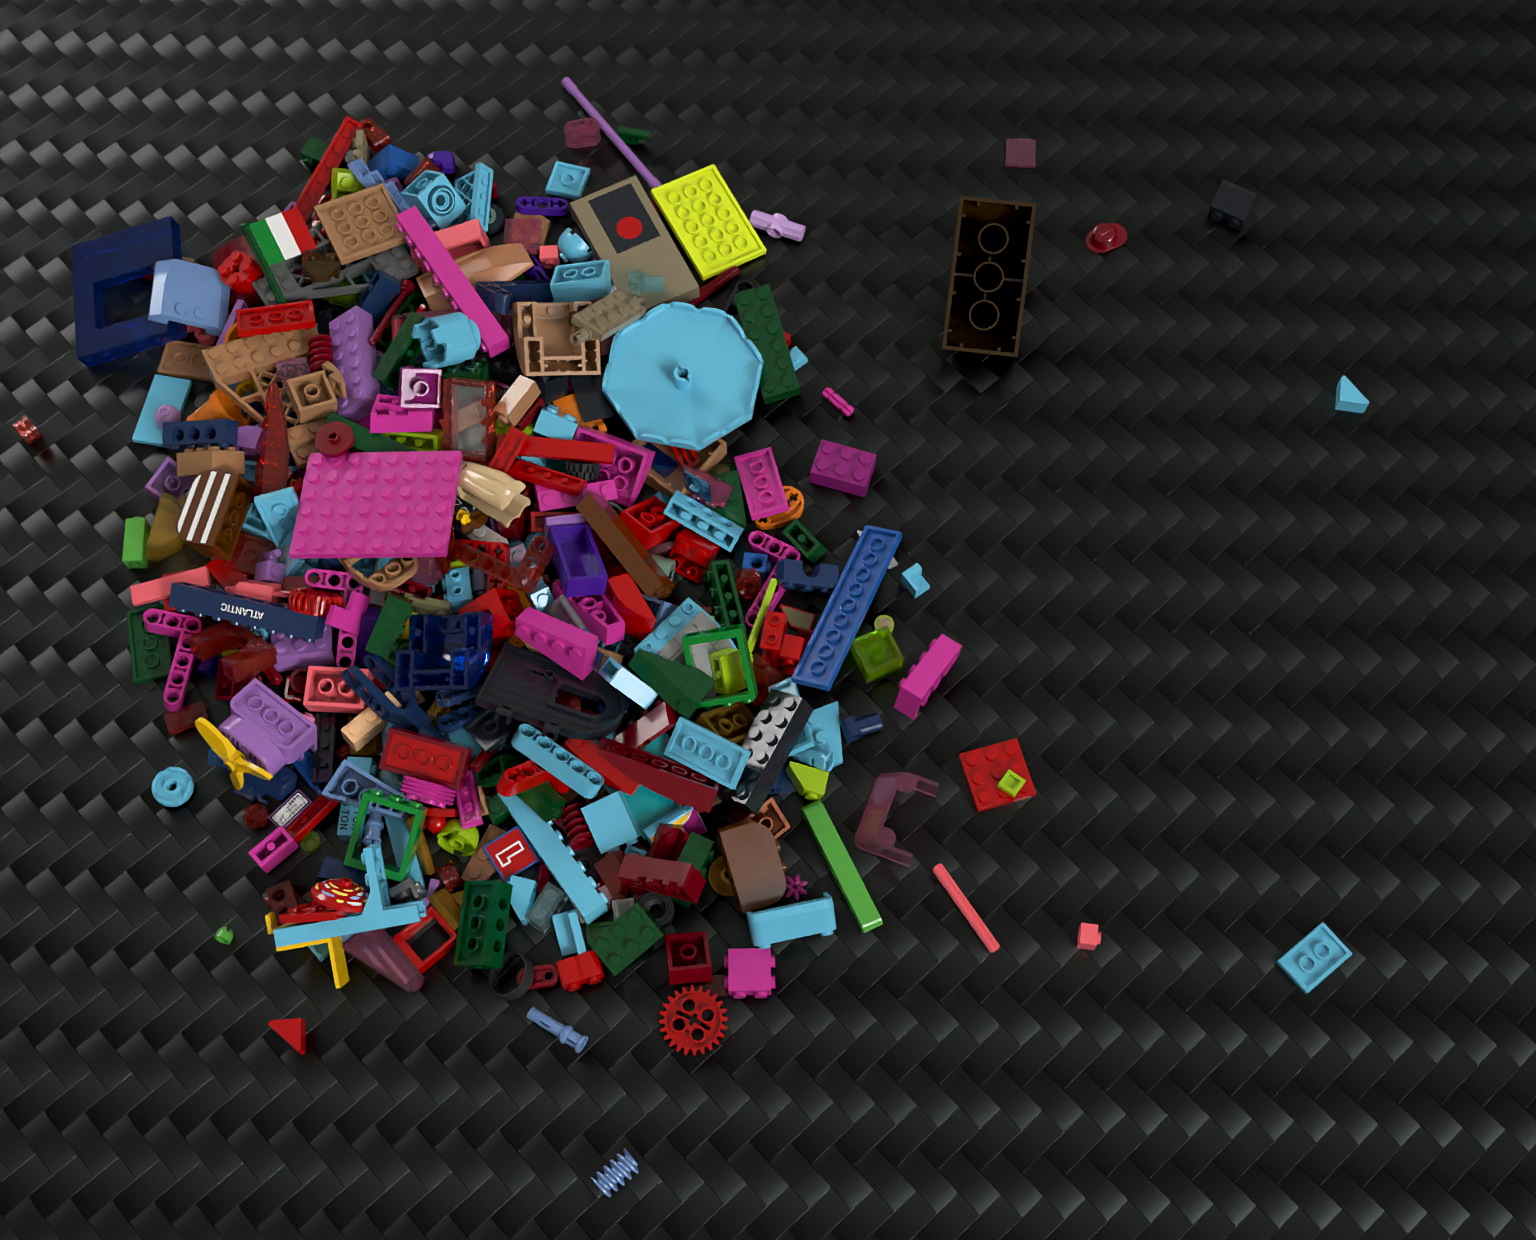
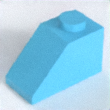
M511 875L510 881L506 882L513 885L510 904L522 925H527L536 895L537 883L535 880Z

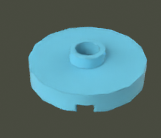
M168 767L155 776L151 789L155 799L160 804L166 807H176L189 800L193 793L194 783L186 770L180 767ZM176 785V789L172 791L171 787Z

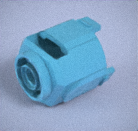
M461 312L426 318L422 323L415 324L412 332V337L419 338L422 353L427 362L423 363V367L437 369L473 359L481 343L480 332L476 323L468 319Z

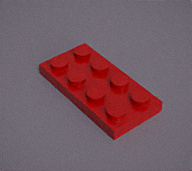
M312 300L235 310L239 338L262 334L269 335L277 332H290L299 329L306 330L316 327Z

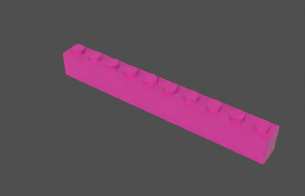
M413 206L395 215L397 219L395 225L398 232L405 235L406 243L409 247L412 246L414 248L413 251L417 259L423 261L422 264L426 272H431L435 285H440L445 299L449 298L454 312H461L468 319L476 323L480 332V349L482 352H487L489 357L492 358L509 349L510 343L507 334L417 207Z

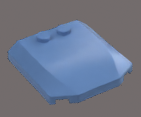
M179 259L157 261L154 267L148 320L167 324L168 320L206 329V334L220 337L227 322L230 288L221 281L220 274L214 268Z

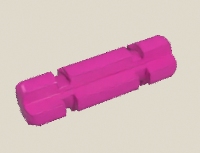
M827 387L824 389L822 396L828 399L838 410H841L845 416H850L854 412V408L848 405L837 393L835 394L831 388Z

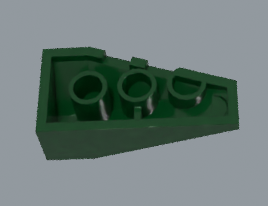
M640 648L628 664L669 706L687 719L695 712L716 682V680L698 668H691L682 665L681 662L664 659L660 655Z

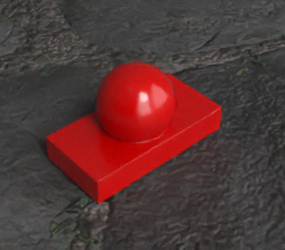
M428 808L426 816H428L426 820L428 830L439 833L446 825L445 817H459L458 809Z

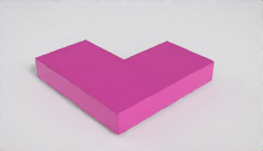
M352 591L346 609L330 605L324 624L359 636L363 616L367 611L371 597Z

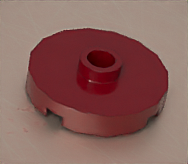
M340 421L325 424L315 435V444L318 451L329 458H338L345 455L350 447H353L355 441L351 427Z

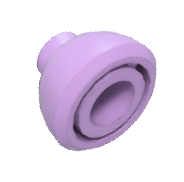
M162 405L155 412L156 425L163 429V422L181 421L182 418L180 411L172 405Z

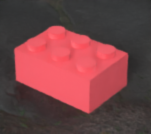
M308 667L303 705L309 711L360 714L369 707L343 680L342 672L347 668ZM360 669L373 682L374 677L370 670Z

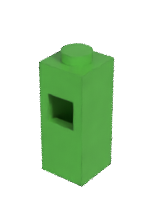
M139 516L126 519L122 561L128 569L148 568L151 526L146 518Z

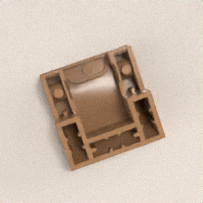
M592 301L512 303L514 342L518 362L524 376L601 375L599 340L593 338L583 341L577 346H574V343L571 344L569 341V336L578 331V327L571 322L572 316L592 305Z

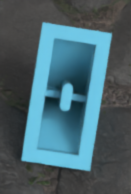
M1345 375L1342 376L1337 385L1335 409L1363 413L1369 401Z

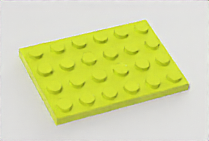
M714 164L651 190V196L702 281L718 275L733 266L741 265L766 254L765 246Z

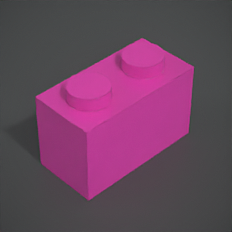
M279 826L248 853L267 874L299 846L282 826Z

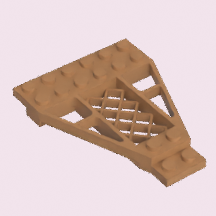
M316 327L306 330L299 329L290 332L244 337L201 350L216 389L222 390L278 439L283 448L291 454L298 469L307 466L309 453H320L315 444V435L324 425L327 416L300 424L298 418L294 419L288 416L290 411L295 412L292 403L287 404L280 401L283 396L289 398L284 388L287 387V382H284L282 389L273 386L275 381L283 383L282 381L292 379L294 373V377H297L296 373L298 371L295 372L293 369L287 371V373H290L289 376H291L287 379L278 376L280 371H278L277 365L303 359L308 361V340L315 335H319ZM263 376L272 379L269 384L260 380ZM250 379L256 393L240 398L228 385ZM269 392H275L279 396L277 399L268 397ZM260 400L271 424L249 406L248 403ZM277 406L287 409L284 415L275 412ZM285 421L294 424L293 427L288 429L282 427Z

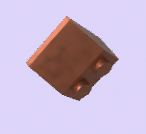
M767 795L757 815L740 809H736L730 814L734 822L752 819L763 824L771 831L775 839L791 827L770 795Z

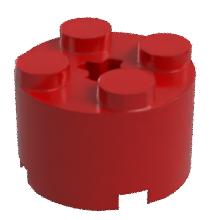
M237 250L233 251L218 267L221 281L239 295L254 293L255 290L252 287V282L262 277V270L259 264L248 254Z

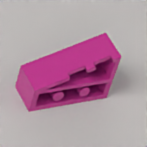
M377 394L371 411L370 433L432 431L435 422V408L400 407L398 396Z

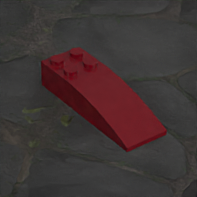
M606 737L601 738L598 754L626 776L649 790L673 800L677 805H688L697 812L710 813L718 793V782L683 764Z

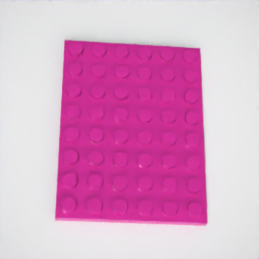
M462 452L346 453L338 458H329L322 453H309L289 556L291 559L447 557L463 458Z

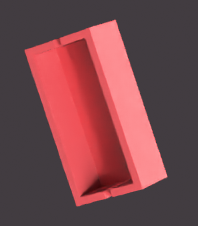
M478 218L434 231L453 260L468 253L491 247L489 238ZM411 246V258L423 275L427 273L422 264L423 261L417 259L413 251L414 248Z

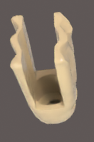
M462 461L457 496L482 513L497 520L506 528L510 526L514 518L521 516L525 507L531 504L529 498L520 494L526 487L521 481L515 480L502 471Z

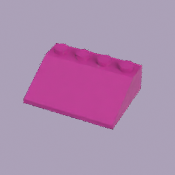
M588 426L578 427L574 439L576 441L615 444L613 465L599 463L598 480L607 481L614 479L618 499L614 502L627 507L633 506L649 473L655 451Z

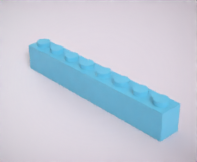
M497 793L508 807L516 824L520 827L586 924H590L608 912L606 903H608L607 898L602 892L598 893L595 887L597 885L591 876L586 877L584 874L586 869L580 860L577 862L574 860L573 856L575 854L569 845L564 846L562 843L564 838L558 829L554 831L551 827L553 825L552 821L546 823L517 795L504 797Z

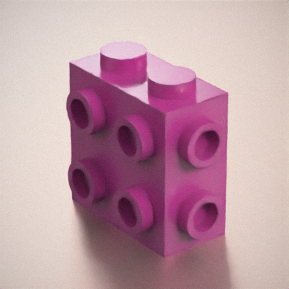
M771 948L728 949V955H724V968H728V976H724V989H728L729 995H733V998L737 999L745 998L746 995H754L755 998H766L767 995H771V988H775V975L771 976V967H775V955H771Z

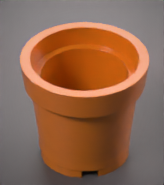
M219 388L210 394L209 399L186 419V421L229 419L238 421V427L251 426L252 422L244 418L241 413V407Z

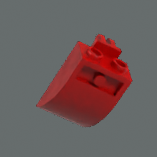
M622 572L619 576L610 577L607 580L605 595L625 621V633L644 640L653 631L656 621L653 613L636 586L635 580L629 573L625 574Z

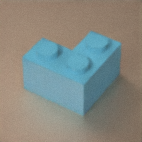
M548 403V406L544 405L533 431L549 438L572 440L579 423L576 421V417L565 413V416L562 415V411H559V407L550 403Z

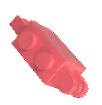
M255 580L241 581L236 586L225 587L227 592L287 606L288 603H281V597L288 598L290 595L289 591L281 590L282 584Z

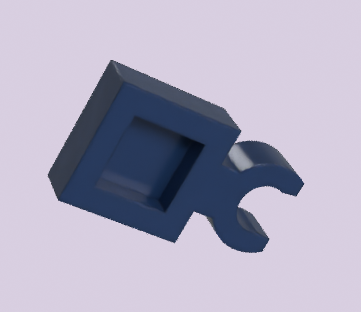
M244 783L239 791L234 790L235 794L251 802L257 797L261 804H268L263 799L265 793L258 790L257 786L251 783Z

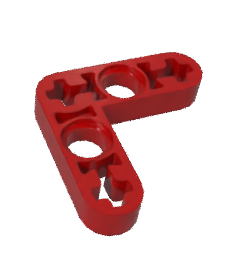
M463 539L455 543L454 552L459 557L489 559L487 592L494 587L507 589L510 548L506 543ZM481 544L486 547V552L482 556L478 553V547ZM461 546L472 547V551H463ZM497 549H503V553H497ZM498 565L501 566L503 571L499 577L494 573Z

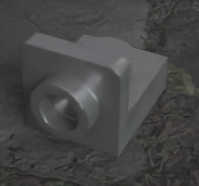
M411 878L388 890L391 898L397 901L408 899L411 897V893H413L417 900L424 899L422 895L424 889L421 883Z

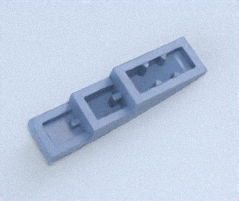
M362 158L352 161L347 165L366 189L384 183L398 213L411 208L393 181L386 183L377 170H369Z

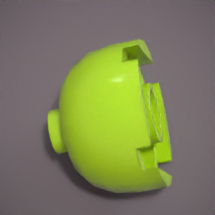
M452 818L446 821L445 827L437 834V842L449 853L454 854V850L463 852L461 856H471L477 848L479 832L476 826L463 830L460 818Z

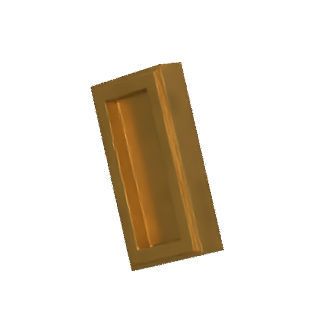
M444 887L432 894L428 900L452 930L455 931L459 928L461 907Z

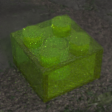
M888 626L853 640L850 650L866 683L903 668L904 658Z

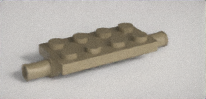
M616 290L572 316L571 322L578 327V331L569 336L570 343H574V346H577L581 342L593 338L603 341L644 316L647 308L643 307L645 304L644 297L637 295L631 299L623 292Z

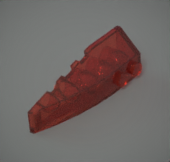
M277 382L269 384L267 389L264 412L268 413V415L262 421L261 429L265 434L262 436L261 441H259V448L262 450V454L256 461L252 503H254L255 496L289 488L287 487V479L289 480L291 468H288L289 440L287 422Z

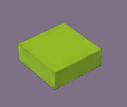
M1008 769L997 787L1015 798L1026 780Z

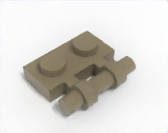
M356 130V137H353V147L356 148L353 151V160L362 158L368 167L370 149L364 130Z

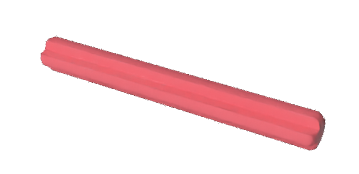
M937 864L933 868V873L989 952L997 951L1000 947L999 943L943 864Z

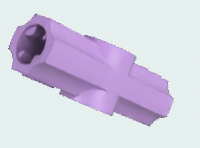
M754 210L749 221L753 227L767 231L774 238L784 236L800 242L805 232V226L788 221L784 215L779 213L770 215Z

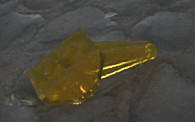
M162 493L146 544V559L158 562L183 549L186 542L179 537L176 525L187 493L178 498H175L174 495Z

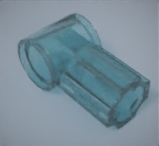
M633 270L628 274V290L632 294H640L643 291L664 292L665 276L645 275L639 270Z

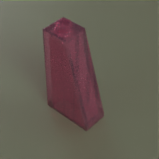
M383 928L359 932L342 946L348 955L407 993L414 992L423 985L422 982L425 978Z

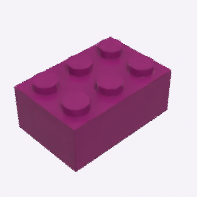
M821 439L810 471V482L865 497L876 465L877 454Z

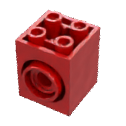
M496 587L458 609L460 622L465 627L467 634H491L489 648H495L515 636L516 618L524 611L515 590Z

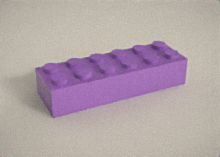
M354 306L329 322L333 346V364L344 378L347 395L346 398H342L336 394L338 415L354 423L371 414L377 394H381L380 382L372 377L373 372L378 366L376 346L369 345V340L374 334L372 315L358 306Z

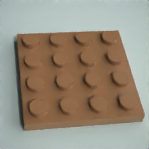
M384 183L314 206L315 213L341 265L406 243L405 235L403 233L400 234L396 228L397 219L395 215L399 213Z

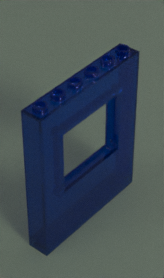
M171 216L71 246L76 358L86 367L188 337L186 324L168 320L167 324L148 320V314L105 327L103 288L154 273L153 269L157 261L182 260L180 225Z

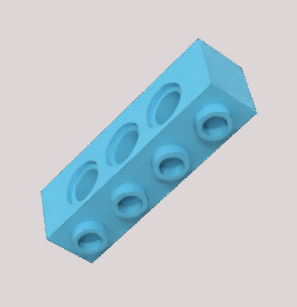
M676 490L663 514L729 552L732 551L744 530L742 527Z

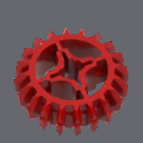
M295 588L290 591L288 606L294 612L327 617L330 605L343 608L344 599L341 595L326 590Z

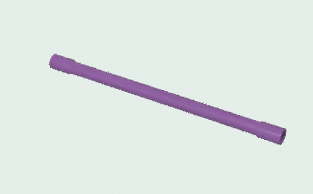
M565 77L561 81V85L589 114L646 180L650 188L654 189L661 186L660 181L644 166L579 91L574 82L569 77Z

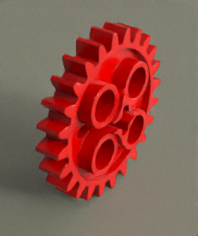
M691 985L690 991L687 992L686 988L682 987V994L675 990V998L668 996L670 1004L663 1003V1007L667 1010L660 1012V1015L665 1017V1019L659 1020V1024L665 1025V1027L660 1029V1032H667L664 1040L671 1039L669 1047L677 1045L676 1052L679 1053L683 1048L686 1056L689 1050H692L694 1056H696L697 1050H700L704 1055V1048L707 1047L710 1051H713L711 1044L719 1045L717 1037H725L721 1030H727V1026L723 1025L722 1022L728 1021V1017H724L722 1014L726 1013L727 1010L724 1008L720 1009L723 1001L716 1002L718 995L715 994L711 997L710 989L703 993L702 986L699 987L698 991H695L694 986ZM693 1001L695 1008L689 1012L683 1009L685 1002ZM677 1011H681L690 1018L697 1016L698 1022L709 1026L711 1029L708 1031L696 1023L691 1026L690 1021L678 1015ZM705 1011H712L714 1013V1018L711 1021H704L702 1019V1014ZM677 1020L685 1022V1027L681 1031L673 1028V1024ZM695 1030H701L704 1033V1037L700 1041L692 1038Z

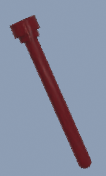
M403 280L401 282L400 293L370 338V346L376 345L405 297L412 295L415 285L410 280Z

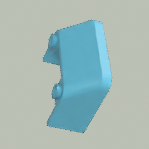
M827 892L823 893V898L746 913L753 946H758L759 949L770 948L772 943L818 933L821 936L831 935L833 930L837 929L833 900Z

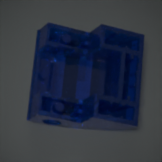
M464 612L463 615H411L409 619L408 650H396L395 691L470 690L475 687L485 673L491 654L493 614Z

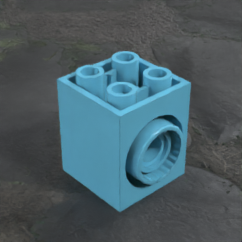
M425 170L400 193L410 207L416 206L424 219L427 217L431 218L439 230L449 228L450 223L454 219L459 218L467 208L446 176L440 172Z

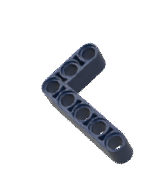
M551 280L476 282L475 291L487 308L500 314L510 313L511 303L553 302L554 300L550 289Z

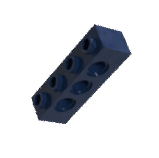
M213 419L163 422L162 445L169 446L170 450L180 451L182 447L196 449L198 446L208 448L216 445L220 448H225L238 444V421Z

